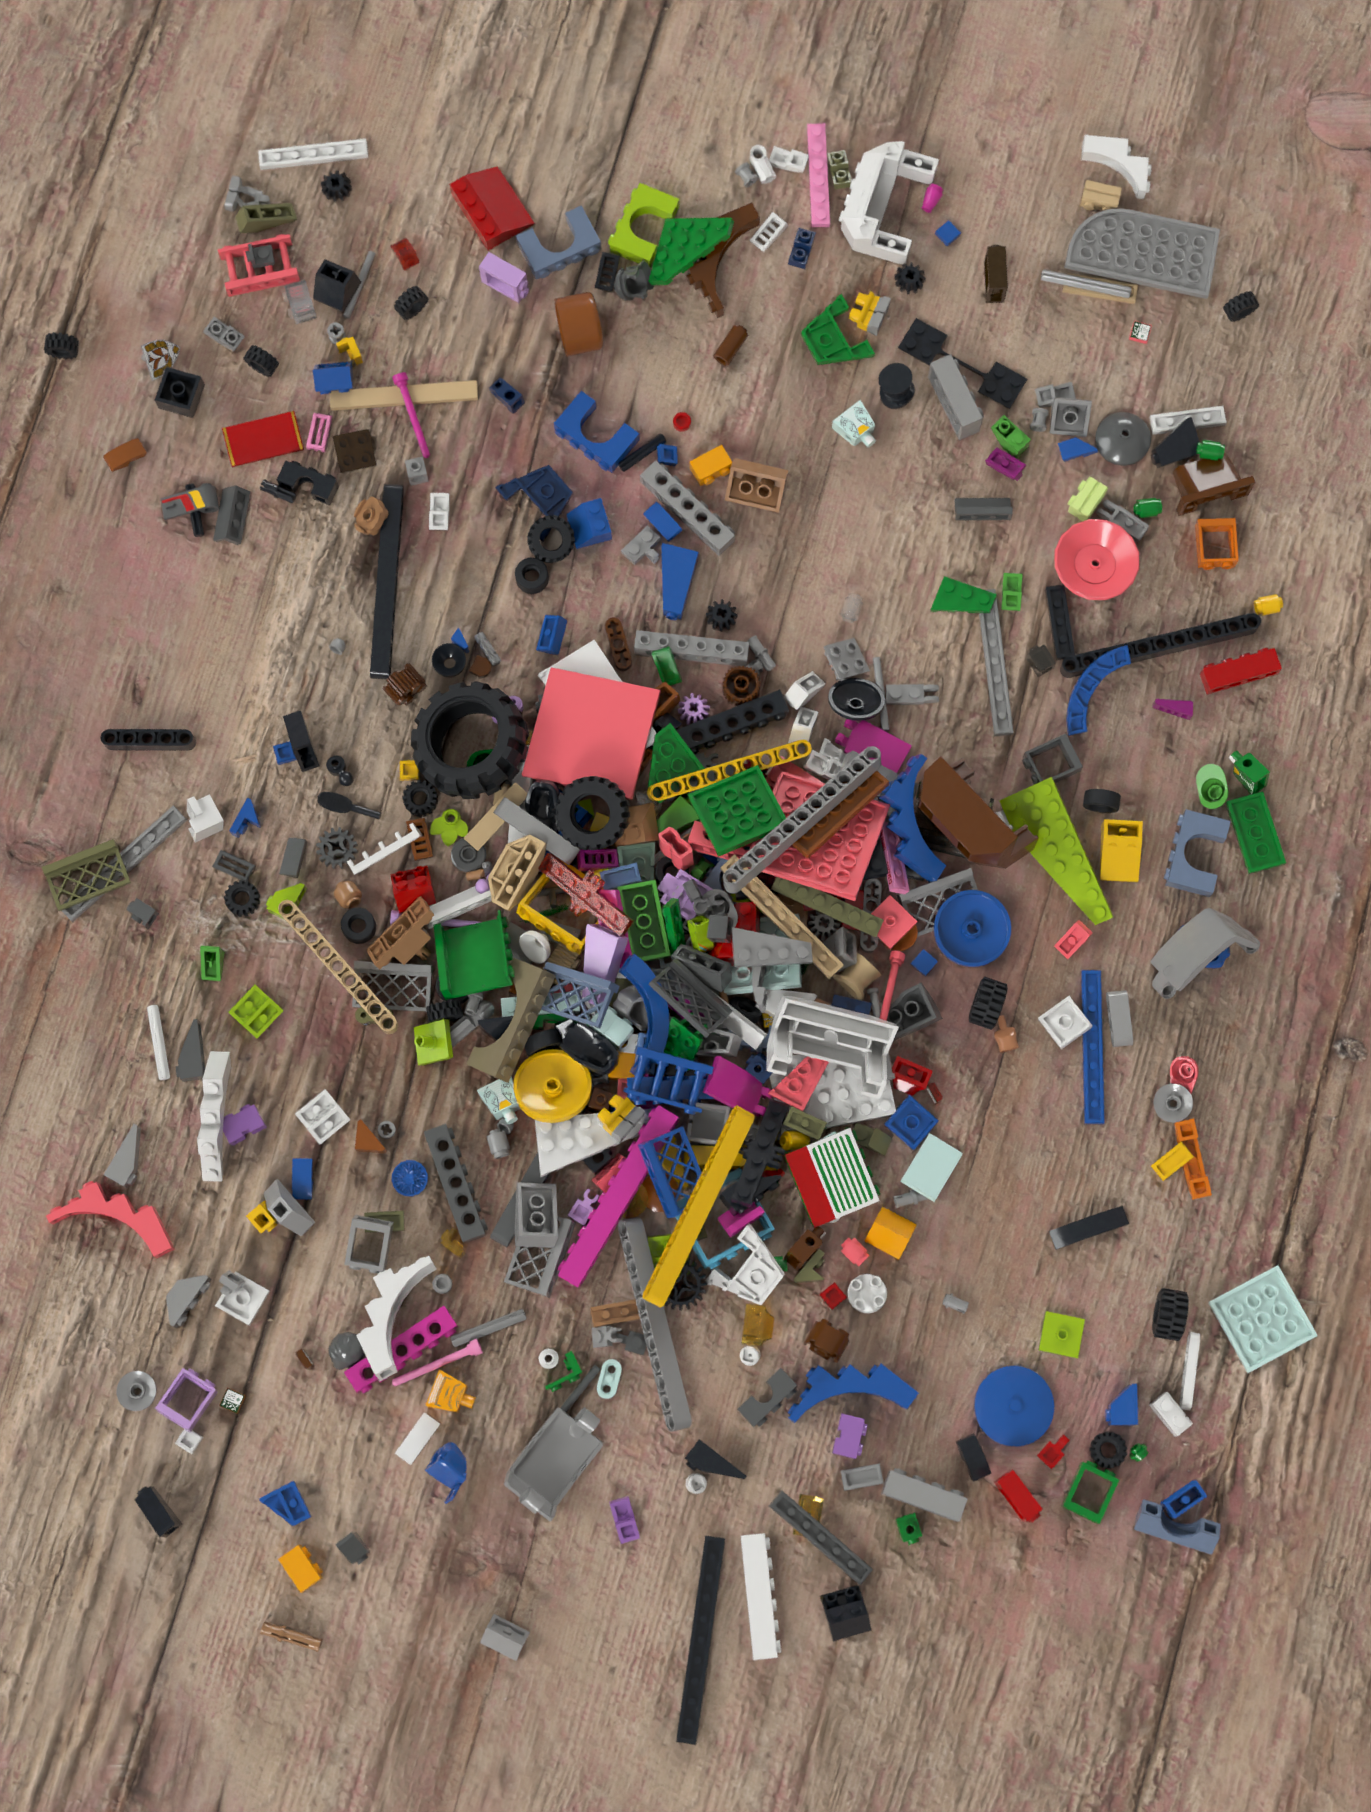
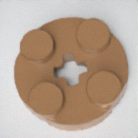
M369 497L370 499H364L358 504L354 512V517L356 518L354 526L357 531L363 534L376 535L384 519L388 516V510L385 509V505L381 500Z

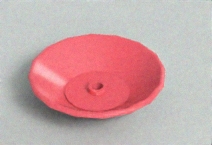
M1088 519L1072 525L1061 535L1054 551V567L1060 581L1073 594L1087 600H1108L1121 595L1133 584L1139 571V551L1133 537L1120 525L1108 520ZM1092 562H1097L1098 566H1093Z

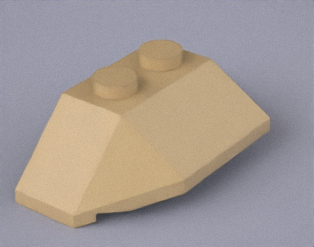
M529 834L506 844L488 877L493 903L510 911L524 898L543 865L547 845L545 842Z

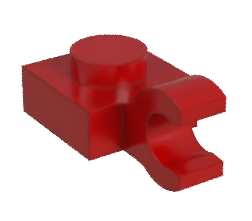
M1062 1435L1055 1444L1049 1441L1036 1456L1052 1470L1064 1457L1065 1454L1061 1450L1070 1440L1065 1435Z

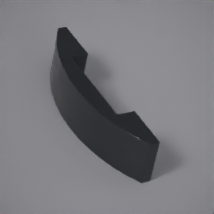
M1119 1206L1049 1231L1054 1248L1057 1250L1129 1225V1221L1123 1206Z

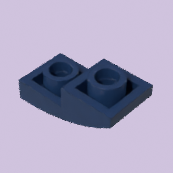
M798 228L788 259V265L802 269L806 268L816 232Z

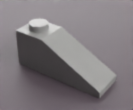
M133 1124L104 1173L106 1177L126 1188L134 1184L138 1171L141 1128Z

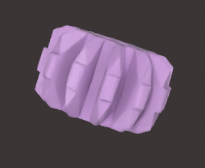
M691 693L690 699L684 696V702H679L681 708L678 709V714H682L680 717L682 721L687 719V725L691 721L695 723L698 720H703V717H709L707 711L710 710V706L706 705L707 699L701 700L700 694L697 698H694V694ZM691 707H694V709L697 707V712H694V710L691 712Z

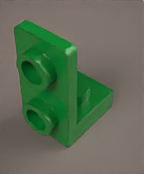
M572 1351L565 1354L567 1359L563 1361L568 1371L572 1369L573 1373L545 1386L547 1391L555 1392L563 1387V1383L567 1381L573 1383L580 1379V1375L583 1372Z

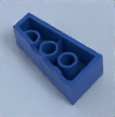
M709 1075L703 1077L697 1103H701V1099H714L703 1092ZM675 1076L663 1077L658 1094L659 1097L670 1098ZM683 1076L677 1098L678 1102L683 1103V1100L690 1099L696 1076ZM634 1077L627 1078V1088H632ZM643 1077L639 1091L650 1094L655 1077ZM640 1096L639 1100L629 1098L630 1101H634V1105H646V1101H652ZM653 1100V1104H664Z

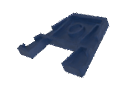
M550 465L495 487L506 501L522 489L544 516L555 515L560 517L573 496V492ZM547 528L541 533L540 541L542 543L552 528Z

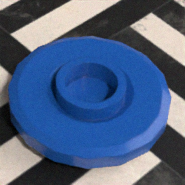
M406 1160L399 1163L392 1173L393 1187L399 1194L413 1197L420 1194L428 1183L426 1169L415 1160Z

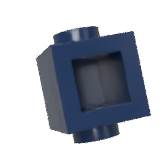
M761 1052L756 1056L752 1054L746 1062L748 1066L745 1070L762 1084L773 1074L766 1071L767 1057Z

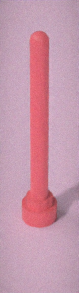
M900 951L890 952L891 970L879 1017L886 1021L898 969L904 963L906 956Z

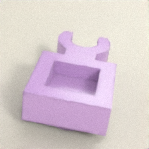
M589 1189L584 1193V1200L577 1199L568 1214L570 1218L583 1226L588 1222V1216L594 1209L591 1207V1204L596 1203L599 1199L598 1194L594 1199H589Z

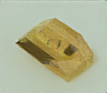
M746 1304L741 1344L762 1346L763 1342L772 1339L774 1317L767 1311L766 1306Z

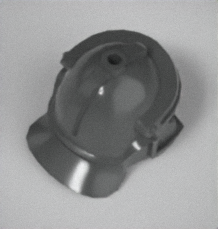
M642 261L637 266H628L626 270L621 268L618 271L614 290L622 300L632 301L635 297L644 299L648 296L647 291L654 288V285L649 283L651 270L648 263Z

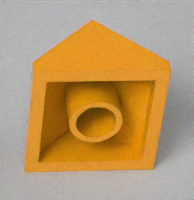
M882 1206L864 1242L899 1260L917 1224Z

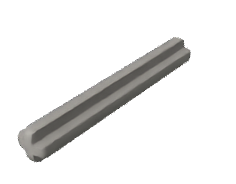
M523 1309L455 1334L451 1336L452 1344L454 1347L524 1321L526 1320V1314Z

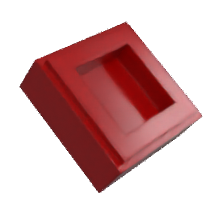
M835 1282L819 1294L831 1310L847 1298Z

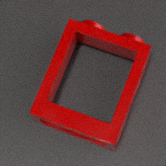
M1009 1470L993 1482L1023 1522H1034L1041 1516L1039 1512L1043 1510L1014 1470Z

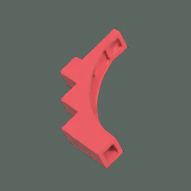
M90 1181L82 1186L83 1189L79 1190L80 1199L79 1197L73 1198L68 1201V1205L62 1208L61 1206L55 1207L50 1210V1214L46 1215L48 1222L53 1225L70 1216L79 1214L109 1216L126 1223L134 1229L148 1245L153 1257L159 1258L175 1250L155 1207L145 1205L137 1210L138 1213H135L127 1195L118 1193L111 1196L110 1201H108L101 1185L97 1182Z

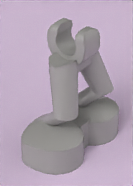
M232 176L225 201V210L234 212L238 204L240 207L270 204L269 196L263 195L262 191L242 186L241 178ZM241 192L254 197L255 200L244 203L239 198V194Z

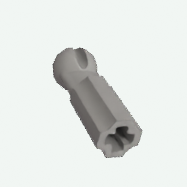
M480 1001L476 1015L466 1014L450 1027L452 1047L479 1026L478 1020L488 1019L493 1015L494 1006L490 1001Z

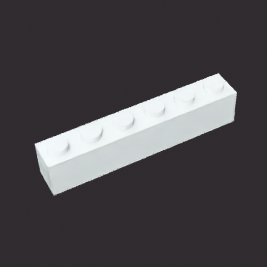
M765 1533L741 1536L753 1660L778 1658L777 1653H781L780 1640H776L775 1632H779L778 1619L774 1620L773 1611H777L776 1599L771 1597V1591L775 1590L774 1579L769 1578V1570H772V1559L767 1558L770 1540L769 1537H765Z

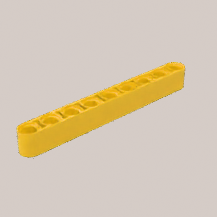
M798 740L651 785L647 790V795L653 801H661L704 788L730 777L725 772L728 765L732 766L734 770L731 776L745 771L746 769L743 766L745 760L751 762V768L758 765L763 770L806 757L811 753V744L807 740ZM800 743L805 746V752L803 754L799 753L797 750V747ZM781 749L787 751L785 759H782L779 755ZM764 754L768 755L769 757V763L767 765L763 764L761 761V758ZM710 770L716 775L714 781H710L707 778ZM691 776L697 778L698 782L695 787L689 783ZM674 781L680 787L677 792H673L671 789V784ZM655 787L661 789V796L658 798L653 795Z

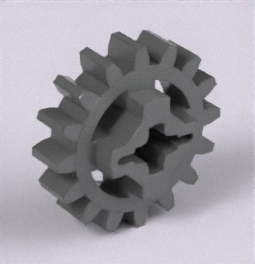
M341 827L336 832L331 828V833L324 831L325 837L319 836L321 843H316V846L320 850H317L316 853L317 855H322L319 859L321 862L325 861L326 867L332 864L333 869H336L337 865L343 869L344 863L348 865L347 861L350 859L355 860L353 853H358V850L354 847L358 846V843L353 841L355 839L354 835L349 836L348 830H345L343 833ZM347 841L349 842V850L345 848ZM325 846L329 849L327 856L325 854ZM339 846H340V848H341V850H338V849L334 850V849H333V847H339Z

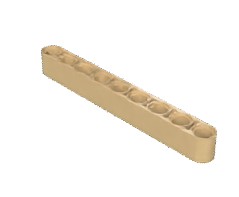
M290 900L282 901L279 904L278 911L284 920L386 1034L395 1033L398 1029V1022L391 1012L300 909ZM292 906V912L290 914H284L283 911L285 907ZM299 920H304L305 926L300 929L296 928V923ZM312 934L318 935V939L314 943L308 941ZM323 949H330L331 952L329 956H321V951ZM336 963L343 964V968L340 971H334L333 967ZM349 977H355L356 981L353 985H346V980ZM362 991L368 992V997L365 1000H360L358 997ZM378 1005L381 1007L380 1013H371V1009L374 1006ZM387 1020L394 1021V1025L390 1029L384 1028V1023Z

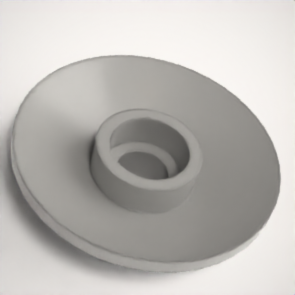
M1179 1084L1164 1085L1156 1092L1153 1103L1157 1115L1167 1122L1175 1123L1186 1119L1193 1108V1099L1190 1092ZM1171 1100L1177 1101L1176 1107L1170 1106Z
M132 1371L124 1375L120 1379L116 1390L120 1404L131 1411H141L149 1407L153 1403L157 1392L153 1378L142 1371ZM136 1388L141 1389V1393L139 1395L135 1394Z

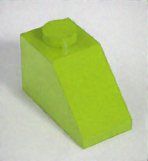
M300 883L276 891L273 896L271 895L268 898L266 909L269 913L284 919L278 911L279 904L284 900H290L298 907L307 890L306 886ZM285 907L283 913L290 914L293 907Z

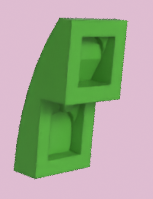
M1003 573L1001 610H1021L1023 574Z

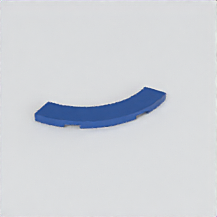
M1128 645L1115 648L1097 658L1084 670L1077 680L1067 707L1068 736L1088 732L1086 717L1089 700L1104 677L1120 667L1131 664Z

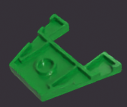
M842 294L801 331V336L817 365L866 359L875 356L868 340L850 348L835 322V317L849 311V306Z

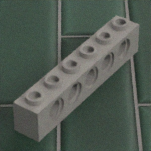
M655 460L640 475V482L718 556L735 542L734 530L728 525L725 526L716 513L712 514L702 500L698 501L691 489L683 487L681 480L677 476H672L663 463L659 464ZM666 480L667 483L664 485L658 484V481ZM673 492L680 493V496L672 497L671 494ZM690 504L693 506V508L687 510L684 508V506ZM699 517H705L707 520L705 522H699L697 519ZM717 529L720 533L713 535L710 531Z
M636 630L635 655L652 657L653 651L670 647L674 659L747 667L749 642Z

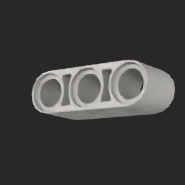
M1127 991L1106 992L1112 1046L1133 1045V1033Z

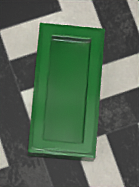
M666 647L653 651L652 657L662 683L666 682L670 686L681 683L682 678L671 648Z

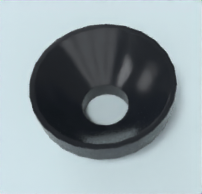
M446 643L435 649L432 655V666L439 675L455 677L463 671L466 665V656L458 645ZM449 658L455 661V665L452 668H447L444 665L445 661Z

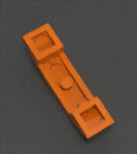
M1189 1119L1175 1122L1177 1144L1182 1141L1194 1156L1182 1166L1192 1200L1211 1196L1208 1176L1205 1174L1197 1140L1199 1137L1195 1120Z

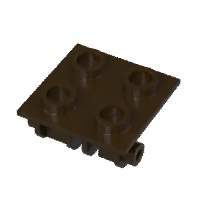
M369 429L332 436L340 473L377 466Z

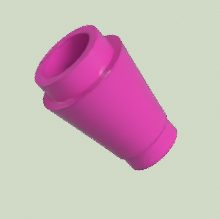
M930 184L926 188L921 207L923 211L931 213L942 198L943 189L940 186Z

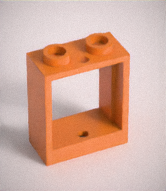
M1236 518L1198 519L1195 524L1198 568L1212 570L1215 567H1222V569H1232L1239 561ZM1202 532H1228L1230 558L1204 559Z

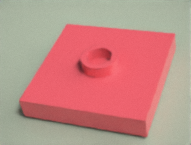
M891 895L871 913L884 920L877 937L890 950L918 923Z

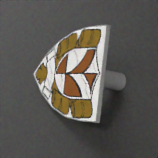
M154 340L141 346L143 352L142 360L146 361L152 381L163 376L166 367L172 368L179 354V346L165 340Z

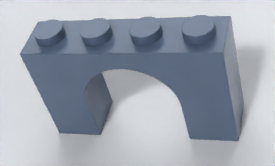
M582 205L565 213L566 222L575 239L571 247L563 252L555 253L546 250L540 244L533 228L516 235L517 244L536 280L546 278L550 273L556 270L561 271L567 265L578 263L584 257L593 256L601 250V241Z
M1187 809L1183 815L1180 814L1177 825L1180 826L1179 831L1175 832L1172 842L1175 844V848L1170 851L1168 861L1171 862L1170 868H1166L1164 879H1166L1165 886L1211 897L1214 892L1217 875L1200 871L1190 866L1185 859L1184 847L1188 841L1195 838H1204L1224 843L1231 821Z

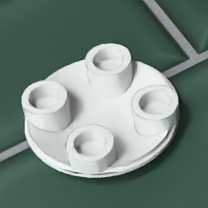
M862 1274L851 1281L848 1288V1299L857 1311L874 1313L885 1304L887 1289L880 1277L872 1274Z

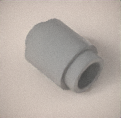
M501 1129L490 1131L487 1141L494 1158L499 1159L510 1155V1146L506 1132L501 1131Z

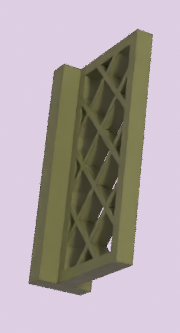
M114 839L42 867L58 911L131 883L120 854L119 846ZM116 854L118 860L115 866L106 864L108 857ZM94 862L101 864L96 874L88 871L90 864ZM104 866L113 869L109 879L100 876ZM76 869L83 871L79 881L70 878L72 872ZM116 871L123 873L125 880L118 883L112 881ZM86 873L95 876L91 886L82 883ZM58 876L65 878L61 888L54 886L53 878ZM98 878L107 881L105 887L100 890L94 888ZM68 880L77 883L73 893L64 890ZM80 885L89 888L87 894L83 897L76 895ZM62 892L71 895L69 901L61 905L59 899Z

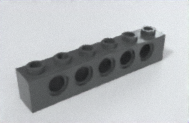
M446 1124L424 1131L462 1242L465 1244L486 1236L485 1231L488 1228L485 1220L479 1217L478 1212H481L478 1200H473L472 1194L475 1191L472 1183H467L465 1176L468 1175L465 1164L461 1165L459 1157H462L459 1146H454L452 1139L455 1138L452 1127L448 1128ZM448 1142L449 1148L446 1151H440V1143ZM448 1160L455 1161V1167L453 1169L449 1170L445 1168V1164ZM455 1178L462 1180V1184L458 1188L452 1187V1181ZM460 1197H468L467 1205L460 1206L458 1204ZM467 1215L475 1216L473 1224H465V1217Z

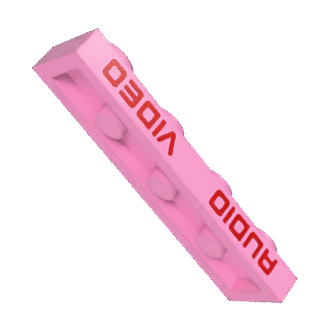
M884 822L880 839L888 870L886 875L889 891L906 894L909 892L905 864L894 856L897 851L896 846L900 842V837L887 828L888 823Z

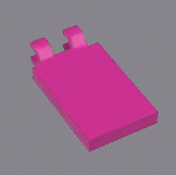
M846 719L844 727L852 730L850 736L847 738L845 735L838 733L835 739V743L846 748L844 753L847 754L853 750L860 754L870 746L877 747L881 752V765L898 773L912 745L865 720L857 723L856 721Z
M715 1056L712 1064L714 1067L712 1075L709 1074L703 1092L732 1109L738 1105L755 1116L760 1117V1114L764 1116L767 1108L758 1105L760 1097L772 1099V1096L768 1094L771 1089L763 1087L762 1083L746 1070L721 1056Z

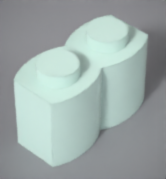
M610 1006L607 1009L601 1028L590 1026L595 1032L608 1038L617 1049H620L634 1032L633 1024L626 1018H619L617 1012ZM598 1012L591 1019L592 1022L597 1021Z

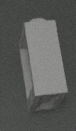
M355 1215L351 1222L344 1265H348L349 1268L354 1270L364 1268L369 1269L371 1273L378 1274L383 1272L387 1266L394 1222ZM357 1228L384 1233L380 1263L352 1258Z

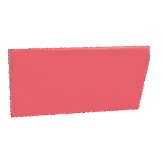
M620 1153L592 1179V1182L605 1193H607L610 1187L608 1183L613 1175L617 1176L620 1171L618 1166L622 1159L625 1158Z

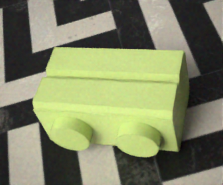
M1092 477L1080 483L1077 489L1079 493L1077 496L1073 494L1068 502V505H1070L1068 512L1082 521L1090 519L1108 491L1107 486L1099 483Z

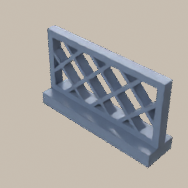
M546 962L544 969L556 975L555 978L558 985L549 990L547 996L549 995L551 1003L542 1006L541 1010L601 1028L613 993H617L620 986L599 977ZM572 983L574 990L566 994L563 986ZM588 988L590 995L582 999L579 991ZM560 989L563 996L555 1000L552 993ZM602 992L606 993L604 1001L598 1004L596 996ZM576 994L579 1001L571 1005L568 998ZM593 999L595 1006L587 1010L584 1003ZM565 1000L568 1008L559 1011L557 1004ZM581 1005L584 1013L575 1016L573 1009ZM597 1010L599 1014L597 1021L592 1022L589 1014Z

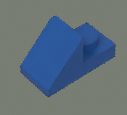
M249 798L246 799L229 830L237 838L246 832L248 822L261 828L255 806Z

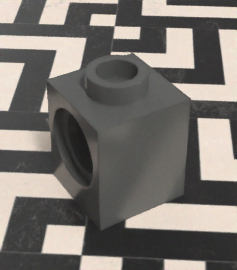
M718 912L716 915L709 916L707 938L711 942L731 943L733 920L728 914Z

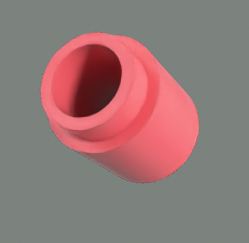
M855 1237L852 1240L847 1238L841 1245L843 1248L841 1252L853 1264L856 1263L858 1266L870 1256L867 1253L868 1250Z

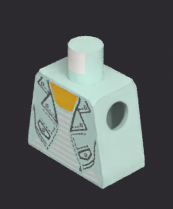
M860 400L832 422L833 430L853 446L862 441L869 448L876 442V439L871 435L874 432L875 423Z
M512 1077L509 1083L498 1079L477 1090L480 1098L496 1120L504 1117L507 1124H512L518 1120L515 1111L520 1109L515 1099Z

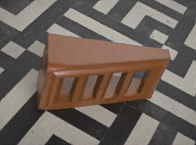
M425 818L407 821L408 834L412 832L409 824L414 823L416 827L423 826L419 830L421 833H424V836L411 842L414 861L432 858L433 854ZM426 841V844L415 846L417 842ZM425 848H427V850H428V851L422 852V853H417V851H416V850L425 849Z

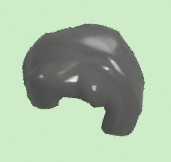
M351 1332L339 1333L332 1340L328 1348V1354L333 1362V1366L337 1370L351 1368L364 1358L365 1353L356 1336L357 1334Z

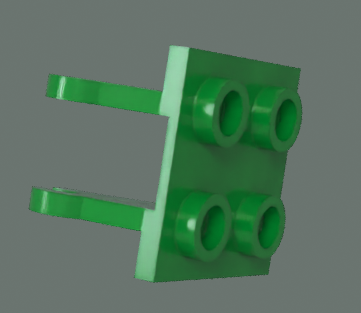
M673 1017L669 1024L668 1038L663 1052L694 1061L703 1041V1035L699 1031L692 1033L688 1030L687 1027L690 1023L685 1018L679 1021Z

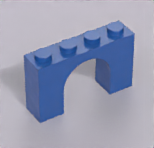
M580 391L554 422L555 434L561 439H567L573 448L582 450L589 460L594 459L598 462L599 467L604 471L609 470L613 473L618 467V463L640 441L639 433L624 423L617 433L604 443H593L583 436L581 429L585 421L595 411L596 401L583 391Z

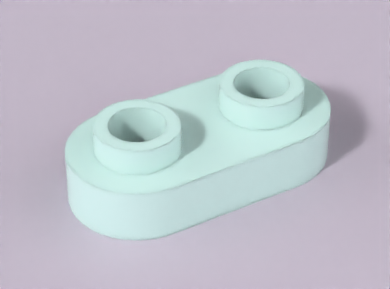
M609 1359L602 1365L597 1384V1393L604 1399H610L616 1394L622 1372V1367L617 1360ZM610 1366H614L616 1368V1371L614 1373L608 1372V1368ZM609 1385L611 1388L608 1393L603 1391V1387Z

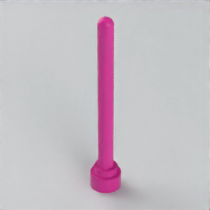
M406 372L398 373L392 379L402 393L424 458H428L430 453L407 388Z

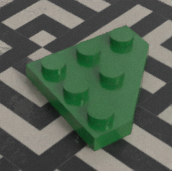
M671 723L654 735L648 788L653 784L705 769ZM675 781L671 784L673 792L680 788L679 784ZM659 787L653 789V795L656 798L661 796V789Z

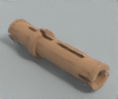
M265 1621L260 1633L276 1638L279 1642H289L319 1652L322 1639L287 1629L284 1625L280 1627Z

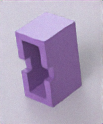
M250 1104L245 1105L239 1109V1113L235 1115L231 1113L224 1117L223 1132L232 1146L245 1140L246 1134L252 1132L254 1135L267 1128L254 1104L252 1106Z
M846 1414L840 1415L837 1429L841 1431L840 1438H835L832 1454L856 1459L857 1455L861 1456L863 1444L860 1443L861 1435L865 1436L868 1425L864 1424L865 1419Z

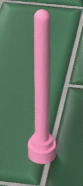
M474 1339L464 1349L394 1378L392 1384L398 1386L467 1355H480L483 1353L478 1339Z

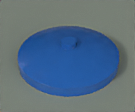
M978 890L961 891L949 897L939 908L934 920V937L940 951L952 962L965 967H980L993 962L1004 952L1011 937V921L1003 904L994 896Z
M1006 1366L993 1371L981 1382L975 1395L974 1411L980 1428L989 1438L1005 1446L1018 1447L1033 1443L1048 1430L1054 1416V1399L1048 1384L1036 1372L1021 1366Z

